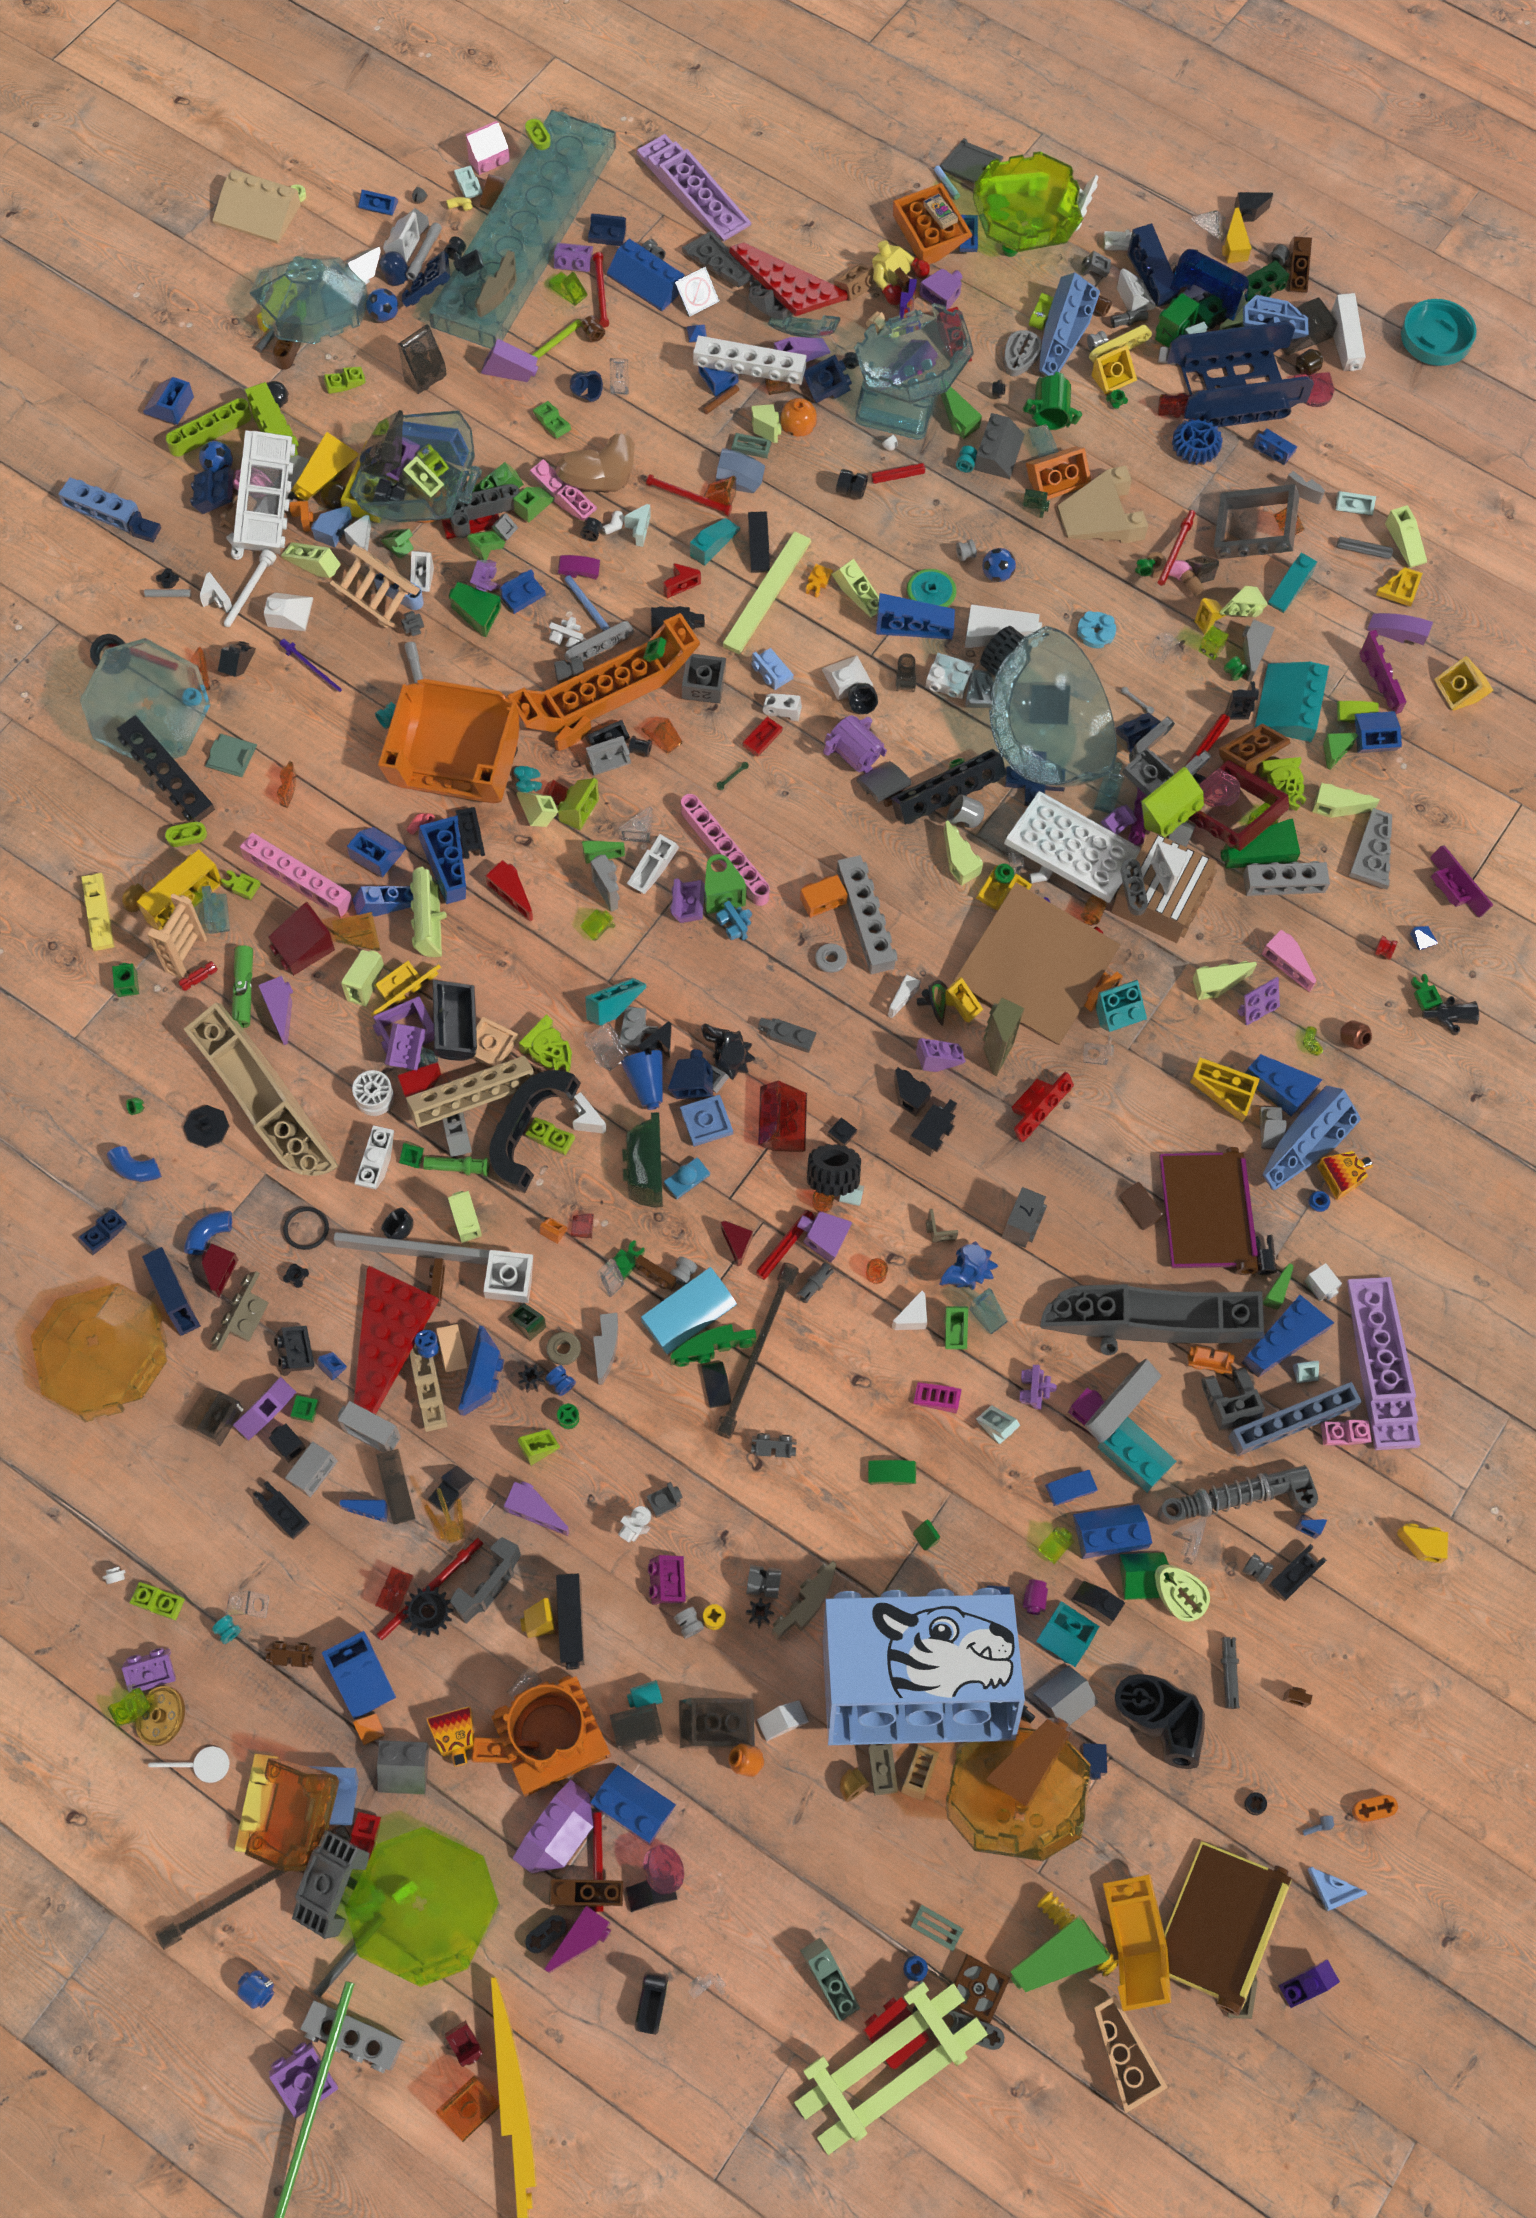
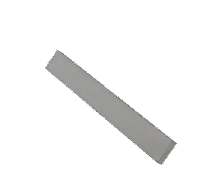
M338 1232L334 1235L335 1245L339 1248L433 1259L441 1258L450 1261L488 1265L490 1250Z

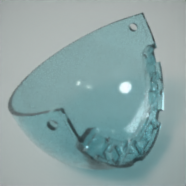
M1044 626L1018 642L1019 645L1012 653L1006 656L996 674L991 692L993 697L992 710H989L992 735L1001 756L1023 778L1051 787L1079 786L1100 779L1112 771L1117 754L1114 720L1101 681L1083 650L1063 631Z

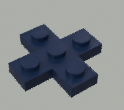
M1027 751L1025 768L1006 767L1005 787L1025 789L1024 806H1029L1039 791L1045 794V790L1062 792L1065 790V771L1046 769V752Z

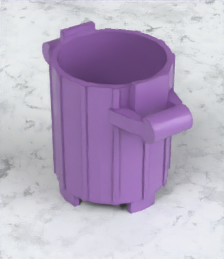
M851 715L839 722L830 734L827 733L823 753L830 755L837 752L856 771L868 773L873 770L871 765L874 764L880 755L884 757L887 750L884 748V743L869 730L872 723L870 717L859 720L856 716Z

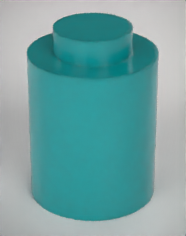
M657 1680L630 1688L631 1693L627 1694L630 1708L635 1707L636 1711L663 1703Z

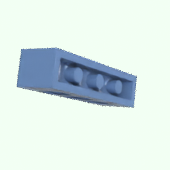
M71 477L58 494L64 507L126 532H130L128 526L130 517L136 511H139L137 504L132 500H125L114 493L110 494L97 486L93 487L82 480H76Z

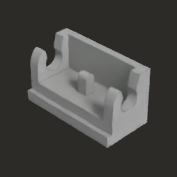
M623 736L586 748V757L594 776L631 764L630 753Z
M312 1441L285 1479L311 1498L338 1461L329 1451Z

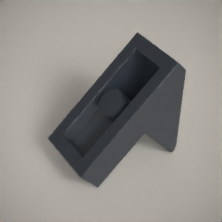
M668 1021L637 1046L638 1053L645 1051V1054L651 1055V1050H658L660 1048L670 1058L672 1024Z
M455 1466L441 1477L442 1483L428 1498V1501L445 1515L475 1480L458 1466Z

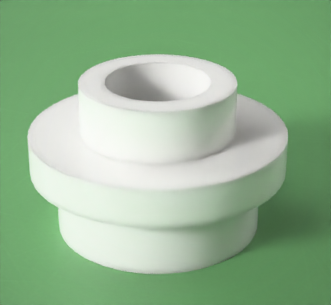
M120 1567L106 1570L107 1575L102 1576V1578L106 1580L108 1585L124 1580V1573L126 1571H120Z

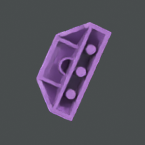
M570 1779L552 1799L527 1833L513 1860L531 1874L564 1868L593 1829L589 1793Z

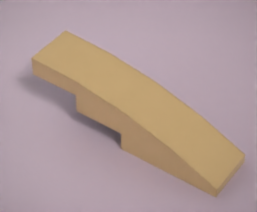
M415 1344L410 1352V1358L425 1431L448 1427L434 1357L424 1358L420 1356Z

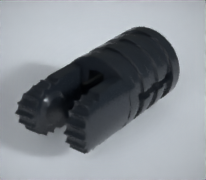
M1267 1235L1269 1249H1260L1261 1242L1259 1236H1256L1258 1254L1257 1273L1263 1276L1273 1275L1277 1273L1273 1235Z

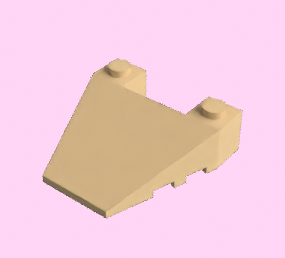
M1127 466L1106 470L1057 506L1067 538L1085 540L1100 538L1108 542L1112 539L1121 540L1120 543L1145 540L1148 523L1144 512L1139 511L1125 514L1119 496L1128 495L1132 482Z

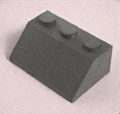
M991 413L976 456L974 470L1006 479L1011 478L1025 434L1009 417Z

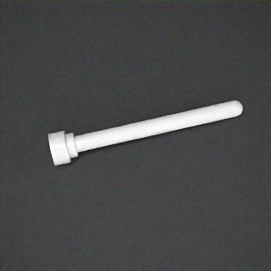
M263 549L259 556L260 563L224 621L225 627L232 625L266 567L273 565L277 557L270 550Z

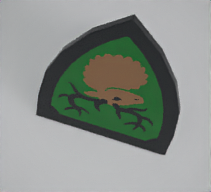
M934 980L928 985L929 990L924 989L922 991L923 997L917 998V1005H931L937 1021L943 1026L946 1010V990L948 988L941 980Z

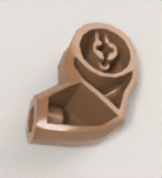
M615 434L609 438L606 446L600 452L580 450L566 453L559 459L555 472L562 481L580 489L616 492L624 488L628 483L633 467L635 444L629 436Z

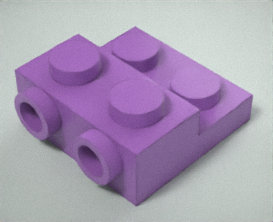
M303 2042L296 2046L292 2051V2056L286 2060L284 2057L277 2059L272 2063V2069L269 2071L270 2080L295 2119L307 2110L322 2060L321 2055L312 2042L308 2045ZM329 2071L320 2101L338 2090V2085Z

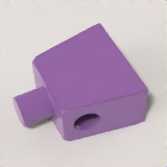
M941 269L921 282L919 294L941 311L949 309L960 295L962 274L958 270L950 274L945 269Z
M819 1212L814 1221L802 1215L797 1227L808 1232L803 1241L804 1244L831 1263L836 1257L852 1222Z

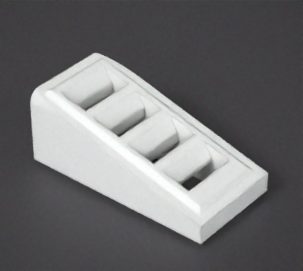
M905 975L889 1007L888 1017L893 1018L918 992L920 980Z

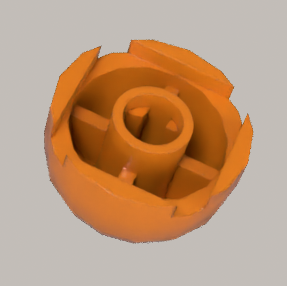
M794 398L789 400L781 411V427L786 433L789 431L796 437L810 434L817 424L816 409L806 399Z

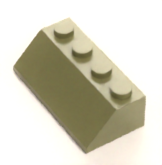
M1001 998L998 1004L994 1003L989 1013L990 1017L987 1021L988 1025L985 1029L986 1033L983 1037V1041H985L983 1050L991 1071L995 1076L998 1075L1015 1043L1025 1009L1004 998Z

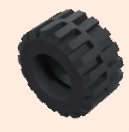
M1007 626L989 641L982 653L980 664L998 679H1003L1010 675L1023 661L1028 652L1030 641L1012 626Z
M826 1144L812 1150L808 1156L807 1183L810 1185V1188L827 1196H844L858 1188L860 1184L861 1158L855 1150L844 1145L840 1146L839 1144Z

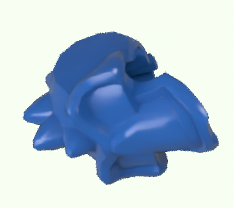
M976 1241L962 1246L956 1252V1263L945 1271L939 1285L951 1284L957 1288L969 1287L971 1290H974L976 1282L982 1284L984 1279H994L990 1270L997 1268L998 1265L989 1260L992 1252L981 1248Z

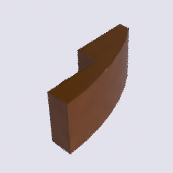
M488 174L480 207L497 212L506 182L505 178Z

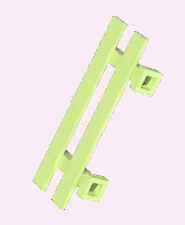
M923 1981L902 1995L909 2005L914 2003L918 2010L830 2075L826 2069L829 2063L824 2055L803 2069L808 2080L814 2078L818 2084L794 2102L804 2119H808L829 2102L840 2118L838 2122L817 2137L828 2155L851 2138L855 2142L861 2140L868 2134L865 2127L952 2061L955 2066L964 2062L968 2058L965 2052L988 2035L977 2017L954 2034L951 2033L943 2021V2016L965 2001L954 1983L931 2000L925 1994L929 1989ZM930 2027L941 2044L853 2110L842 2092Z

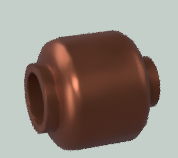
M1351 1020L1341 1028L1340 1037L1344 1045L1359 1050L1370 1044L1372 1033L1368 1025Z

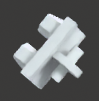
M570 617L568 621L563 619L561 622L563 626L550 623L551 633L549 640L551 643L560 645L562 638L566 637L568 638L566 648L570 649L586 641L583 634L574 631H580L581 626L576 624V618Z
M639 1506L632 1511L631 1515L624 1516L620 1521L624 1526L618 1535L627 1542H634L639 1535L647 1534L650 1527L645 1525L651 1520L650 1510L644 1506Z

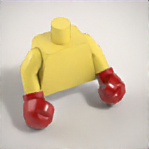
M882 241L878 244L880 252L872 260L874 268L873 279L877 283V287L883 290L882 293L887 302L892 306L900 304L902 288L896 285L898 277L894 271L900 267L907 274L912 269L918 278L923 279L928 276L930 265L928 262L917 257L914 258L900 246L889 245L888 241Z

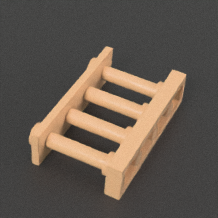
M354 544L350 551L356 555L355 562L341 584L335 581H331L330 584L336 588L335 592L343 597L348 596L379 619L378 623L382 626L396 628L398 625L390 619L404 596L409 593L417 595L420 588L364 548ZM368 563L370 571L356 594H354L347 588L361 565ZM382 573L385 575L383 578L384 582L371 603L368 604L362 597L376 574ZM396 583L399 585V591L383 615L376 608L390 585Z
M172 894L171 899L175 906L173 913L163 929L158 931L151 928L147 935L164 971L182 979L187 974L183 960L196 939L206 942L207 938L192 905V901L186 896Z

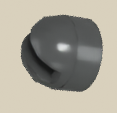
M416 187L412 193L413 201L419 204L423 203L428 197L427 193L420 187Z
M1112 1336L1104 1337L1100 1343L1101 1352L1105 1355L1115 1354L1118 1351L1116 1339Z

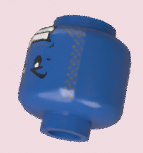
M260 1970L244 1973L237 1983L239 1985L238 1997L252 2009L257 2007L263 2008L274 1995L273 1982Z

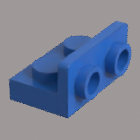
M1267 428L1262 434L1259 433L1253 446L1282 465H1285L1297 450L1296 445Z
M532 569L522 572L518 577L505 582L500 587L501 599L513 614L546 596L545 590L534 578Z

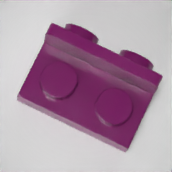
M658 1555L650 1559L648 1574L650 1575L649 1597L651 1598V1604L686 1602L684 1556Z

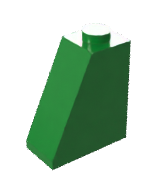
M457 582L455 588H452L449 593L452 609L481 636L487 637L501 610L500 596Z

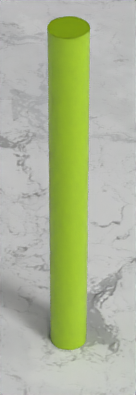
M579 319L575 320L532 355L539 359L579 328L582 322Z

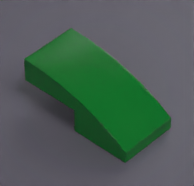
M907 1460L868 1461V1483L871 1485L890 1483L894 1485L916 1484V1462Z

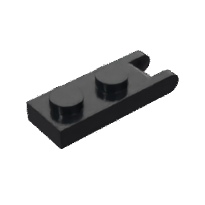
M476 808L455 810L456 816L458 815V826L465 859H469V852L480 850V855L485 856Z
M1312 1544L1308 1545L1268 1585L1284 1602L1327 1561L1323 1557L1317 1563L1308 1554L1314 1547Z

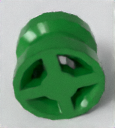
M1236 656L1224 666L1223 670L1231 675L1233 681H1237L1245 675L1248 667L1246 664H1242L1241 659Z
M563 1404L557 1410L558 1423L562 1428L573 1429L579 1423V1412L573 1404Z

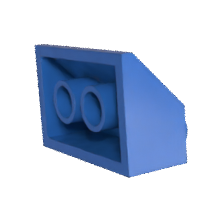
M1139 1504L1073 1514L1082 1559L1148 1549L1152 1544L1148 1521Z
M619 1765L603 1782L590 1802L592 1807L602 1812V1814L649 1846L676 1806L675 1803Z

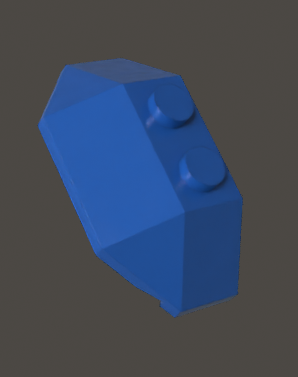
M480 1325L458 1407L459 1413L462 1416L467 1415L491 1400L492 1394L497 1392L499 1380H496L497 1374L502 1372L504 1359H501L499 1349L484 1326Z

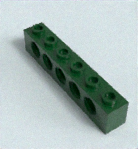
M1277 261L1266 265L1199 302L1200 305L1194 325L1205 322L1208 327L1207 330L1213 329L1217 324L1225 322L1245 302H1249L1254 296L1270 297L1275 292L1282 291L1287 286L1290 274Z

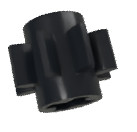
M536 1364L533 1368H528L525 1365L524 1372H518V1376L523 1379L518 1382L519 1386L525 1385L527 1393L530 1389H535L538 1392L539 1385H545V1381L541 1379L545 1375L544 1371L538 1372ZM532 1375H534L535 1379H532L531 1382H528V1378H531Z
M762 1598L756 1604L751 1601L750 1606L752 1610H746V1615H751L749 1624L755 1622L759 1629L764 1622L770 1625L768 1616H774V1612L769 1611L771 1603H762ZM756 1609L758 1611L764 1610V1617L761 1615L756 1617Z

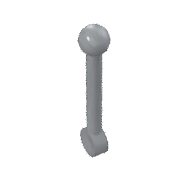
M1127 687L1121 689L1122 694H1127L1142 706L1146 713L1149 712L1151 715L1154 713L1153 707L1145 705L1130 693Z

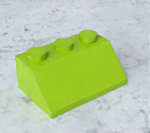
M1186 767L1180 769L1141 801L1145 829L1166 837L1204 806L1203 791Z

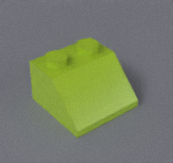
M597 779L577 780L575 785L568 789L567 798L564 802L561 801L557 808L560 822L577 830L582 829L599 801Z

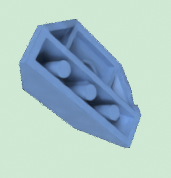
M1256 295L1243 307L1244 327L1289 321L1295 326L1292 339L1309 335L1308 317L1302 315L1288 301Z

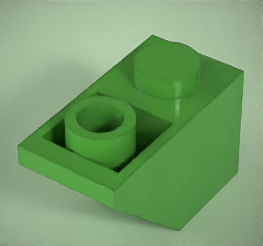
M526 487L513 498L515 513L529 523L554 501V497L541 487Z

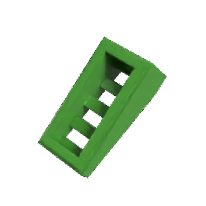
M582 841L583 854L587 864L591 863L598 855L605 854L608 859L625 856L624 842Z
M1288 1264L1263 1300L1264 1306L1276 1310L1281 1307L1294 1266L1292 1264Z

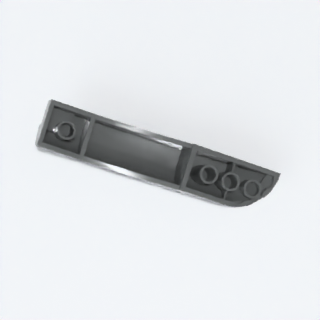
M1128 1284L1076 1286L1062 1291L1058 1294L1057 1298L1048 1303L1043 1312L1040 1327L1047 1330L1104 1338L1112 1336L1118 1340L1242 1343V1339H1264L1262 1291L1180 1292L1128 1286Z

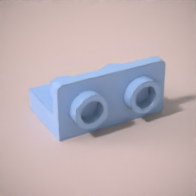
M771 648L760 655L756 651L752 653L751 665L756 672L759 671L763 676L764 682L774 690L793 679V673Z

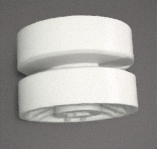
M371 1070L363 1072L355 1079L352 1092L361 1112L370 1116H378L386 1113L392 1107L394 1093L390 1080L385 1074Z

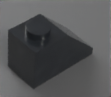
M1238 192L1234 206L1235 208L1239 207L1243 222H1254L1270 208L1273 193Z
M1086 1581L1082 1582L1071 1599L1107 1626L1113 1623L1125 1605L1124 1601L1108 1590Z

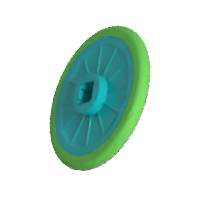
M924 569L915 573L910 578L907 584V594L910 600L948 607L956 597V585L953 579L945 572L937 569Z

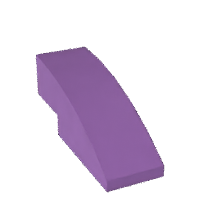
M1376 613L1372 615L1367 631L1376 630L1378 635L1401 643H1404L1406 639L1424 646L1433 622L1409 615Z

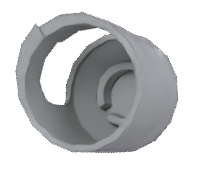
M959 795L949 807L947 820L951 824L962 821L965 823V827L975 828L983 820L984 807L981 802ZM956 809H961L960 812L954 817V811Z

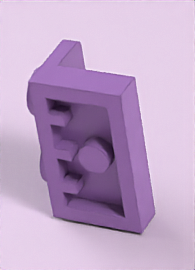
M557 243L554 250V268L589 272L593 246Z
M477 560L470 583L475 584V588L485 592L487 590L499 589L500 584L491 581L497 571L495 567L497 562Z
M157 1648L150 1651L149 1655L141 1657L140 1654L126 1659L127 1661L124 1662L122 1671L129 1695L176 1681L170 1658V1649Z

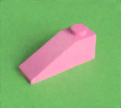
M1280 930L1265 946L1262 955L1310 992L1316 983V979L1298 943L1290 934Z

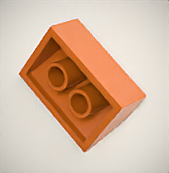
M1074 446L1026 462L1029 481L1040 501L1081 489L1091 482L1086 451L1083 447Z

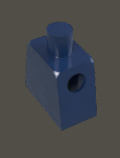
M693 1049L690 1052L689 1059H679L677 1061L668 1090L676 1099L713 1096V1068L702 1057L703 1052L701 1050Z

